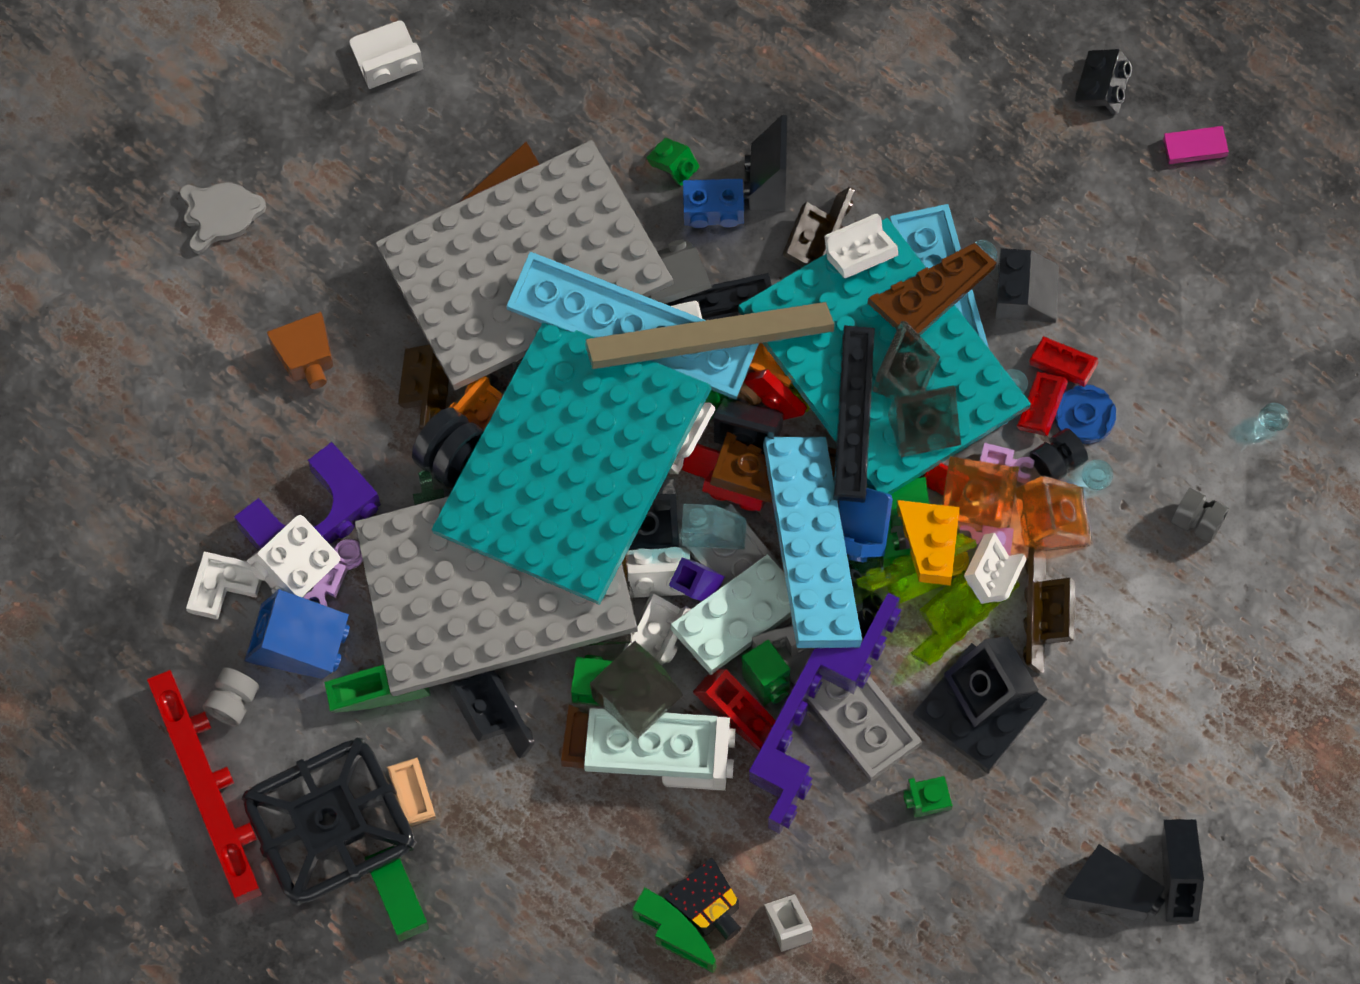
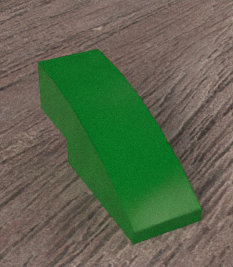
M385 665L324 682L330 712L332 713L384 707L431 696L428 687L393 697L390 693Z
M394 845L365 857V861L393 848ZM398 859L371 872L399 942L429 930L427 920L401 860Z
M644 887L632 909L633 918L658 930L655 934L657 945L714 973L716 959L694 925L664 898Z

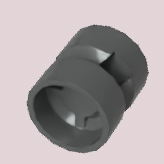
M1189 488L1181 500L1171 523L1186 531L1192 528L1197 537L1211 543L1223 524L1229 508L1215 500L1207 502L1205 495Z

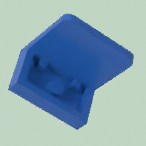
M866 488L865 503L839 501V514L849 560L867 562V557H882L885 555L893 501L889 493Z

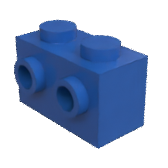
M743 179L683 180L684 226L704 228L708 225L734 227L738 224H744Z

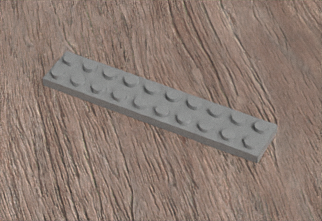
M732 504L681 538L682 545L690 551V555L697 563L703 564L725 576L720 588L767 554L784 572L781 565ZM789 617L773 630L793 627L792 617ZM786 646L777 650L790 668V681L794 686L815 648H810L791 657ZM869 677L864 688L857 687L854 694L822 678L821 681L823 683L814 699L809 697L807 700L870 781H873L922 745L921 739L871 677Z

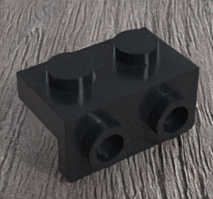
M1120 49L1088 51L1074 100L1079 107L1106 106L1111 114L1119 113L1121 103L1125 99L1127 81L1132 74V65Z

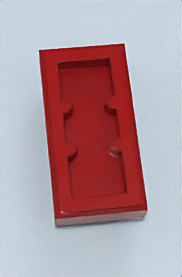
M1044 336L1029 359L1030 366L1053 375L1065 377L1068 381L1083 387L1086 386L1099 364L1097 357Z
M768 369L748 373L744 379V383L762 399L765 406L783 412V420L804 415L807 409L806 405Z
M1037 371L1027 398L1031 403L1030 408L1021 414L1017 424L1020 431L1048 437L1068 384L1065 377Z

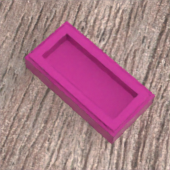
M1223 126L1165 133L1163 137L1169 165L1227 157L1229 153Z

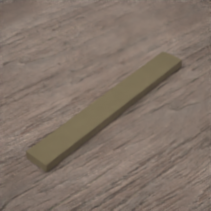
M822 302L586 339L585 347L592 369L833 332L834 322L827 303Z

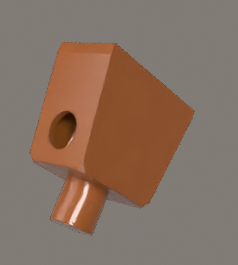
M321 312L267 332L273 351L293 381L297 382L306 378L311 389L321 388L327 383L324 371L333 367V360Z

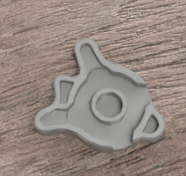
M220 183L207 188L185 185L180 191L182 200L189 205L184 216L185 223L188 226L199 227L190 240L191 250L196 254L203 253L214 242L231 240L246 233L245 229L251 222H254L266 210L265 200L261 196L252 194L242 186L234 183Z

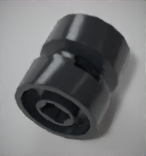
M1064 428L1052 436L1050 444L1044 442L1029 453L1030 458L1034 460V468L1042 479L1050 485L1064 478L1068 473L1067 469L1073 471L1088 461V454L1081 440L1068 428Z

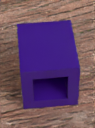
M682 557L669 586L693 599L703 601L719 590L725 576L703 564Z

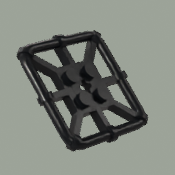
M357 737L355 740L343 742L304 761L302 758L296 761L297 765L257 783L249 790L244 791L242 796L246 815L261 844L260 852L264 858L268 859L282 891L290 899V903L300 906L301 903L313 901L352 881L356 884L362 881L361 877L402 858L409 851H413L416 844L412 828L395 796L397 791L394 785L389 784L373 750L366 744V740ZM348 754L339 778L318 789L310 772ZM362 756L377 789L354 799L348 784L357 762ZM299 777H303L310 793L292 802L264 795ZM384 801L400 834L367 825L360 811L377 802ZM257 806L289 814L296 828L272 839ZM329 813L331 817L336 815L333 824L328 826L320 824L324 821V814ZM364 837L396 845L356 866L346 848L347 845ZM302 840L308 854L294 885L279 851L292 843ZM338 850L347 870L306 889L317 860Z

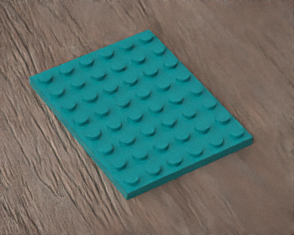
M887 217L882 220V228L897 245L898 256L844 278L827 259L826 253L740 304L738 312L741 315L822 302L827 303L834 322L833 332L763 342L762 344L773 356L785 375L789 377L791 383L835 441H837L843 327L847 325L875 328L867 484L871 489L891 495L1030 408L1031 403L956 305L952 306L911 344L867 303L868 298L876 293L881 294L890 289L892 285L901 280L904 282L926 268Z
M542 322L431 530L437 536L600 605L711 391V386L706 382L652 360L592 369L585 343L586 339L595 337L578 330L571 332Z

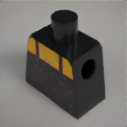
M712 857L664 895V899L678 909L703 937L717 929L728 941L741 930L738 923L731 917L739 909V901Z

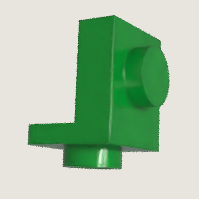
M664 138L658 143L655 149L646 157L652 167L670 173L675 183L683 186V180H688L699 169V164L690 148L668 138Z

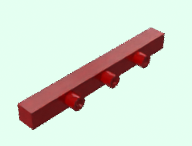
M171 670L147 679L237 904L240 905L261 896L262 893L243 849L244 845L257 840L250 822L235 828L220 792L221 789L234 784L230 771L226 766L212 772L197 735L212 729L205 711L190 717Z

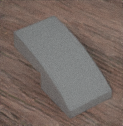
M793 627L776 629L752 637V649L768 639L776 650L786 646L791 657L810 649L796 647Z

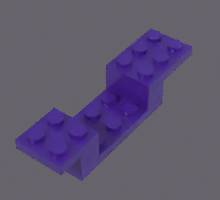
M888 592L859 648H815L749 770L750 783L779 797L768 818L769 829L779 834L783 827L789 829L797 815L796 810L798 806L795 804L798 798L804 801L812 786L813 778L810 777V766L785 754L793 740V731H791L793 726L800 727L807 714L808 703L806 702L808 698L814 699L823 683L821 681L822 678L852 694L855 693L857 687L864 688L871 674V660H879L886 646V632L893 633L900 620L902 610L898 608L899 597Z

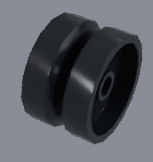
M454 408L443 409L434 415L419 433L412 449V459L424 471L433 473L434 478L443 485L454 488L484 429L475 423H469L468 418Z

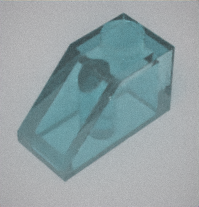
M683 503L682 546L745 550L746 518L716 505Z

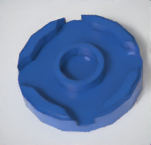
M1077 385L1073 389L1064 392L1055 416V422L1059 431L1068 428L1076 434L1082 444L1090 445L1102 441L1111 433L1116 422V407L1103 389L1094 385H1086L1085 387Z

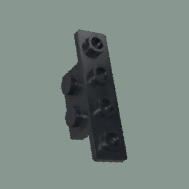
M494 670L473 675L451 685L449 691L478 742L505 734L518 758H523L527 755L535 743L532 732L525 725L518 713L517 705L510 699L503 686L501 677Z

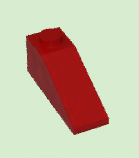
M718 669L712 675L708 674L693 690V693L714 715L730 718V728L736 729L737 734L760 752L776 720L727 669Z

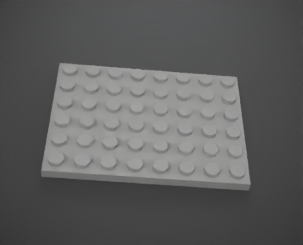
M593 140L376 241L380 254L454 391L525 356L542 323L507 310V304L530 252L645 297H650V295L674 284L672 276Z
M448 497L355 521L390 693L393 697L638 632L622 563L601 604L598 605L433 534L431 529Z

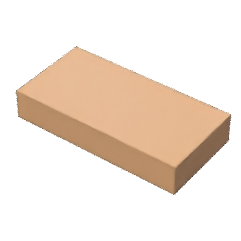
M418 757L388 766L387 769L391 782L397 791L396 798L410 826L436 819Z

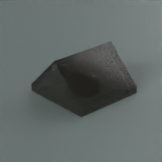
M906 321L900 322L879 368L872 391L911 408H917L940 356Z
M954 385L893 398L888 418L901 457L961 445L956 389Z

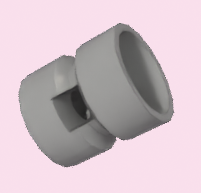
M225 667L215 682L217 690L210 691L202 707L206 713L215 719L237 727L247 712L244 705L253 701L259 685L249 676Z

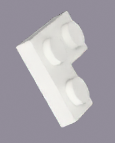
M204 552L186 607L187 612L218 619L227 591L257 598L262 580L252 573L251 565L247 561Z

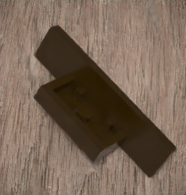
M848 187L839 192L835 197L829 214L808 202L804 203L800 208L782 256L803 268L826 254L824 237L831 232L843 228L841 225L843 218L853 206L851 198L854 189Z
M430 344L405 349L398 405L404 409L421 406L419 428L422 430L434 415L446 408L449 380Z
M1034 546L1029 547L1028 558L1025 562L1028 587L1024 590L1027 604L1024 630L1027 638L1026 646L1023 648V658L1029 668L1040 674L1044 673L1045 644L1074 641L1075 581L1072 578L1046 580V555Z

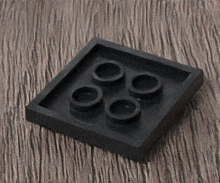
M971 643L953 665L977 646ZM944 675L914 711L913 717L989 774L1045 706L1047 698L1036 692L1017 708L979 727H974Z

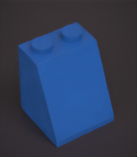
M278 589L260 606L244 661L324 679L332 672H336L339 667L341 654H338L340 644L345 642L349 633L350 626L346 625L349 614Z

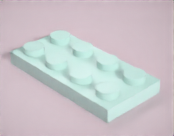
M767 554L671 624L670 630L708 673L712 675L752 645V637L772 631L791 617L784 572Z
M589 708L584 769L587 772L713 779L717 716Z

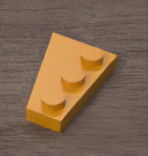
M897 500L896 509L899 517L901 516L903 532L911 548L910 554L919 582L951 586L960 507Z

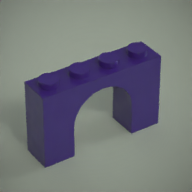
M333 442L308 459L312 474L333 497V505L329 515L324 521L314 527L331 544L338 538L348 536L354 529L355 521L372 517L378 511L381 503L378 493ZM259 498L234 516L240 531L257 550L264 547L285 527Z

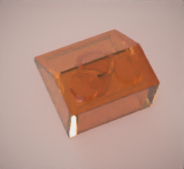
M950 456L942 505L960 507L958 518L960 522L996 528H1010L1019 466Z
M1041 476L1015 488L1016 506L1022 529L1021 536L1025 547L1036 546L1040 551L1046 552L1093 545L1083 487Z

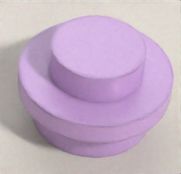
M345 539L335 546L334 550L340 556L339 564L345 565L348 570L357 568L363 562L358 541Z

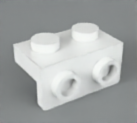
M878 214L852 223L824 237L827 259L844 278L898 256V247L883 231L882 220Z
M995 533L984 534L964 577L981 604L1001 602L1009 598L1027 558L1023 553L1009 556Z
M686 547L628 550V581L631 598L650 597L652 594L658 596L685 595L670 587L669 583L681 558L690 560V551Z
M656 594L650 595L636 623L638 632L631 633L623 650L655 668L666 662L669 663L678 649L675 646L678 638L670 630L671 624L691 609L687 606L680 609Z

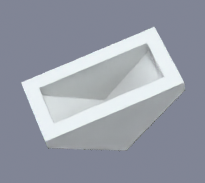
M795 894L764 904L781 952L812 942L811 923Z

